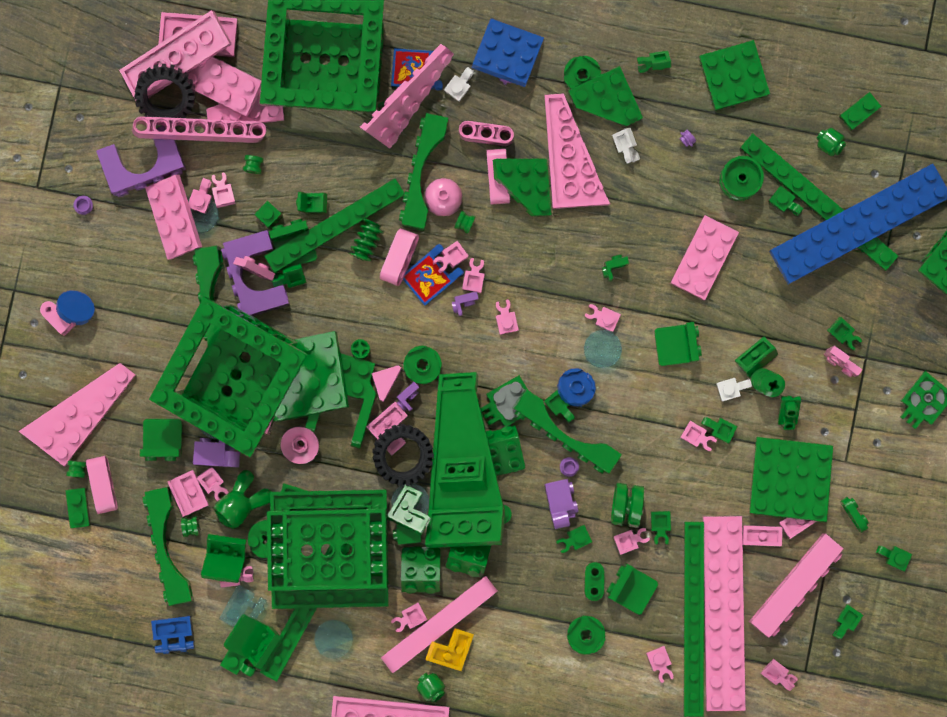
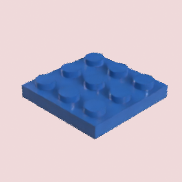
M490 19L472 68L526 87L544 37Z

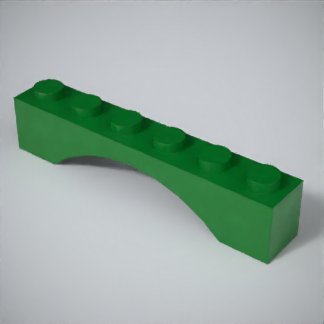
M426 113L425 118H421L419 129H422V134L417 136L415 147H418L417 155L413 154L411 166H414L413 173H409L407 184H410L409 192L405 191L403 198L406 206L405 210H401L399 221H402V227L425 231L428 209L421 194V175L430 153L438 144L445 140L449 122L448 117Z
M219 246L195 249L193 262L197 266L198 271L195 277L197 284L200 286V292H198L200 303L205 296L214 301L216 282L224 267L222 248ZM210 324L204 336L207 344L210 343L218 328L213 324Z
M524 389L512 407L517 417L522 420L525 418L530 420L532 427L538 431L540 429L546 431L548 438L554 442L556 440L562 442V447L570 453L574 450L579 454L578 458L586 464L590 461L595 465L593 468L601 474L604 472L609 474L622 456L621 453L608 444L583 443L567 436L551 420L543 400L527 389Z
M170 487L144 492L145 496L142 497L145 508H148L149 512L147 523L149 527L152 526L153 530L151 541L152 545H156L157 549L155 560L157 565L160 564L161 568L159 579L161 584L164 583L165 591H163L165 603L168 602L169 606L192 601L194 597L191 583L175 567L166 544V525L169 514L174 506Z

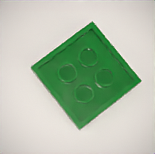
M754 40L699 56L715 111L770 95Z

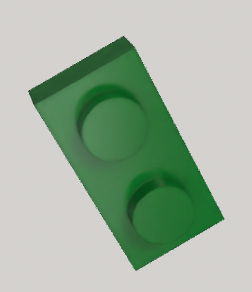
M869 92L839 117L852 131L882 106Z
M86 488L66 490L70 529L90 526Z

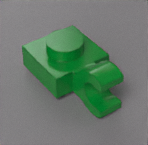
M668 51L649 53V57L637 58L638 64H644L638 66L639 73L648 71L650 67H652V70L671 68V59Z
M782 186L777 189L768 201L784 213L788 209L797 217L804 209L793 202L795 196Z
M301 264L282 269L283 274L275 273L272 280L274 288L284 284L291 288L307 283Z
M558 390L544 400V403L555 416L561 413L568 423L575 419L574 415L567 408L569 404L561 399Z
M704 417L701 422L702 425L713 429L712 436L728 444L738 427L722 418L715 422L708 417Z
M878 546L876 553L888 558L886 564L904 572L912 556L911 553L896 546H893L891 550Z
M846 604L836 619L840 625L832 635L837 639H842L848 629L850 631L855 630L864 615Z
M228 650L220 666L236 675L242 671L251 677L256 671L255 668L245 663L247 658Z

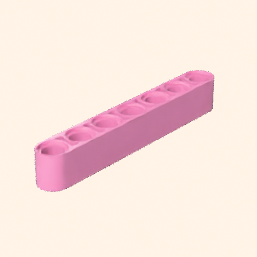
M138 117L133 122L132 132L137 138L259 143L266 134V127L263 123L257 121ZM143 124L146 126V130L139 131L136 126ZM163 125L166 128V130L164 132L157 131L156 126ZM183 126L185 131L179 133L175 130V127ZM200 126L204 129V132L199 134L194 128ZM220 127L224 133L216 134L214 128ZM239 128L243 134L236 135L233 129ZM259 129L262 135L256 136L252 133V130Z
M487 576L483 577L381 657L382 661L394 673L429 646L432 641L434 642L493 596L498 590Z

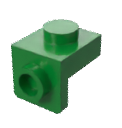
M298 192L296 200L297 210L304 213H327V194Z
M616 255L611 257L612 260L604 263L605 267H602L603 277L608 279V282L613 281L611 270L629 265L628 256Z

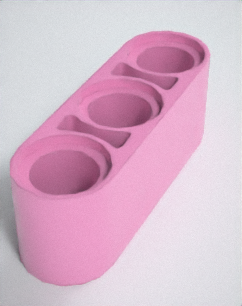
M464 121L459 126V136L464 141L498 146H508L513 142L514 132L507 126ZM465 127H470L473 132L470 135H464L462 130ZM483 130L491 131V136L484 138L481 135ZM507 132L510 134V139L504 141L500 138V134Z
M506 149L487 150L491 205L510 203L508 190L494 180L492 161L494 159H507Z
M401 228L397 231L382 267L380 280L396 286L401 284L418 244V234Z
M106 455L87 459L86 465L97 514L117 510V500Z

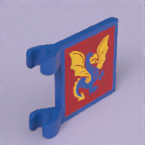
M394 49L391 87H399L404 81L409 82L414 77L412 73L416 69L420 70L425 65V60L433 51ZM435 81L431 89L442 90V81Z
M440 244L436 245L428 254L407 270L403 278L404 282L424 306L464 274L463 270L459 267L450 275L446 271L439 273L438 270L442 266L438 262L434 265L433 261L444 250Z

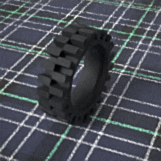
M157 64L154 65L153 69L147 68L146 73L143 72L135 88L134 100H136V107H139V112L141 114L145 113L144 117L186 118L187 114H190L195 100V86H193L192 79H188L189 75L186 72L183 74L181 68H178V70L174 69L175 65H170L169 68L166 67V64H162L161 67ZM158 80L172 81L181 89L183 99L175 108L160 109L154 106L148 98L147 90L149 86Z
M399 424L400 426L393 425L391 426L392 428L385 429L383 434L380 433L379 439L375 440V447L372 450L375 468L391 484L395 483L398 486H402V484L408 486L412 482L415 484L418 482V479L425 477L424 474L430 471L429 467L430 465L432 466V458H434L433 447L426 435L418 428ZM399 438L414 440L420 449V459L417 465L406 472L395 471L386 463L385 455L388 446Z

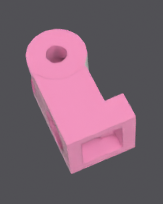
M47 301L41 305V314L61 335L65 336L76 326V323H66L59 317L56 312L55 303Z

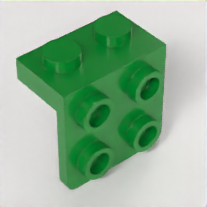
M294 220L291 222V225L285 227L283 225L274 226L273 230L269 231L275 250L309 230L306 220ZM316 250L311 251L285 268L317 260Z
M694 322L655 329V342L660 366L699 361L702 351L701 346L697 345L696 338H699L698 326L694 325Z
M145 419L143 421V449H140V457H145V461H157V457H164V461H176V457H182V421L180 419Z
M506 426L499 430L486 431L497 476L525 469L516 426Z
M208 534L206 556L201 577L238 583L246 557L247 540Z
M491 545L451 547L445 568L453 572L469 574L471 577L483 578Z
M438 547L402 548V592L409 594L416 592H426L429 594L440 592V549Z
M625 563L624 566L621 565L616 573L618 578L615 583H610L606 591L608 593L607 597L640 615L656 590L658 582Z
M243 614L224 642V647L247 658L254 667L261 670L274 648L279 644L281 636L273 627Z

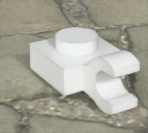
M467 67L460 78L456 75L452 78L444 91L460 102L470 89V85L467 82L474 74V71Z
M626 128L612 135L618 153H624L626 163L635 162L640 159L638 152L633 149L637 144L631 128Z
M732 378L716 383L722 402L741 396L739 390L752 387L750 379L737 383L736 379Z

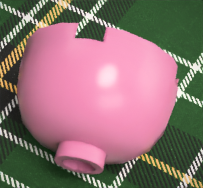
M441 178L429 184L424 198L430 212L436 216H450L460 208L463 196L457 183L451 179Z

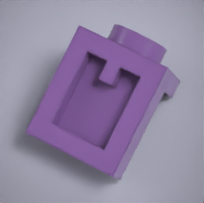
M477 292L454 297L455 301L452 302L454 313L458 312V316L463 315L461 304H464V307L475 305V301H478Z
M415 382L397 396L399 399L397 404L404 411L406 409L412 410L405 400L409 399L411 401L418 394L417 390L419 387Z

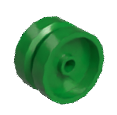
M737 156L731 159L723 167L719 176V186L722 192L729 199L735 201H745L752 198L761 188L764 181V172L761 165L755 159L748 156ZM743 176L744 181H741L739 177L741 178Z
M616 483L612 503L611 524L622 525L625 514H627V525L639 528L644 507V486L633 485L628 496L627 484Z

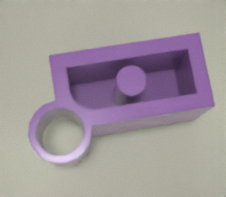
M200 438V442H194L193 465L239 467L240 452L235 451L233 447L220 440L219 443H214L209 438Z
M568 479L544 484L554 528L559 529L570 526L569 518L576 517L575 513L578 512L577 503L572 501L571 494L574 493L572 482L568 483Z

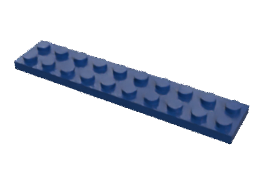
M931 164L771 249L769 252L787 284H790L947 200V187L934 164Z

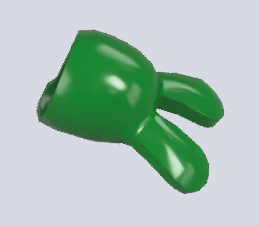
M243 470L240 472L233 490L219 499L214 506V512L218 520L226 527L238 528L253 509L270 503V492L272 491L266 488L261 489L250 498L244 496V493L254 480V475L251 471Z

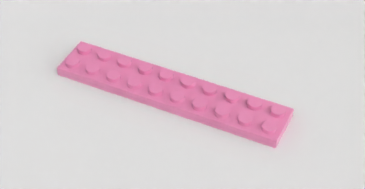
M742 516L703 517L706 711H745Z

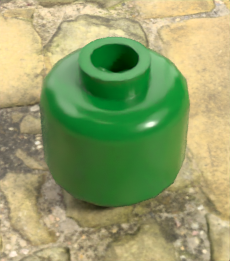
M828 128L826 131L822 130L817 136L818 148L829 156L839 155L846 146L845 136L833 128Z
M425 673L418 679L417 691L425 701H432L434 703L444 696L445 684L437 674L432 673L428 675Z

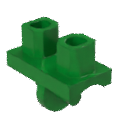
M781 396L777 421L778 425H783L784 430L795 429L798 423L801 396L792 398V396Z

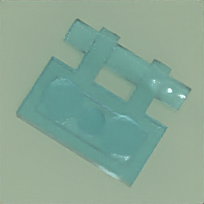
M238 585L219 619L234 627L249 606L253 609L250 617L257 620L259 614L263 613L267 600L260 597L257 603L253 602L252 599L255 593Z

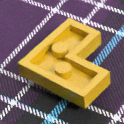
M454 628L449 645L446 646L432 641L425 660L462 671L474 634Z

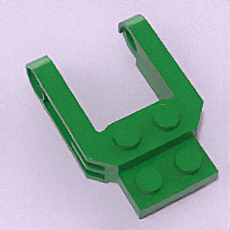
M340 353L347 396L364 399L350 445L360 449L377 395L370 383L376 364ZM321 413L309 415L305 428L314 433Z

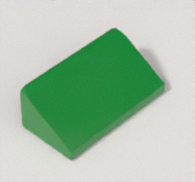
M762 337L735 359V362L750 378L756 370L763 368L778 355V352L765 337Z

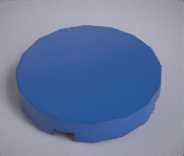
M70 290L63 292L56 303L57 314L69 324L71 322L76 323V325L86 324L92 319L95 311L92 300L86 294L79 291Z
M579 368L565 371L557 384L561 399L572 406L587 404L593 398L596 390L595 381L592 376Z

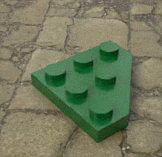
M620 66L567 90L577 109L624 126H628L643 118Z
M547 159L492 160L494 180L498 184H502L508 190L507 193L517 203H521L527 209L526 212L530 216L552 215Z

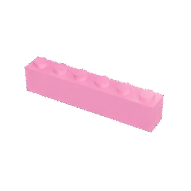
M822 533L749 622L766 637L769 638L771 635L774 637L781 629L779 627L783 621L787 622L793 615L791 611L795 606L799 607L805 601V594L808 591L812 592L818 585L816 581L820 576L823 578L829 572L830 564L832 562L836 563L841 558L843 548L827 534Z

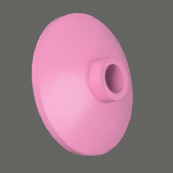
M293 427L283 435L281 450L289 461L296 464H305L313 460L317 455L319 442L311 430L305 427ZM298 441H303L304 445L300 446Z

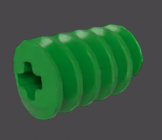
M363 219L366 225L360 226L363 232L357 233L360 239H354V243L357 246H351L350 249L354 253L348 254L362 261L371 262L368 254H375L371 247H378L374 240L380 241L381 239L377 234H384V231L380 229L381 226L379 224Z
M761 368L752 374L751 384L753 388L766 396L777 397L785 389L784 378L773 371Z

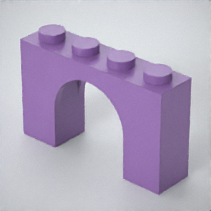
M164 126L156 128L159 132L166 130ZM153 139L158 153L157 161L150 171L143 174H134L125 169L118 148L114 144L97 150L96 152L111 193L114 196L122 197L129 194L128 191L142 190L147 187L146 184L152 182L155 184L164 180L165 177L183 174L182 171L186 170L176 141Z
M267 230L223 243L222 255L224 260L228 259L229 262L227 272L229 278L233 277L235 285H232L234 295L238 296L240 303L237 304L238 309L251 316H255L290 305L284 285L264 291L251 290L243 281V269L233 264L236 257L244 259L247 256L253 258L274 251Z

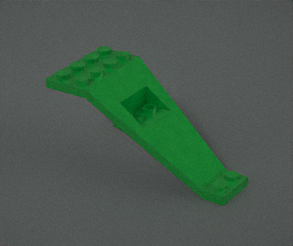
M477 372L439 374L433 445L434 458L432 459L428 516H430L431 520L427 525L425 539L427 548L502 545L505 508L477 395Z

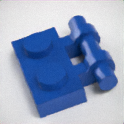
M191 616L151 621L153 640L161 639L162 645L155 646V653L187 652V649L195 648L194 641L186 642L185 636L193 635ZM179 637V643L169 644L168 638Z

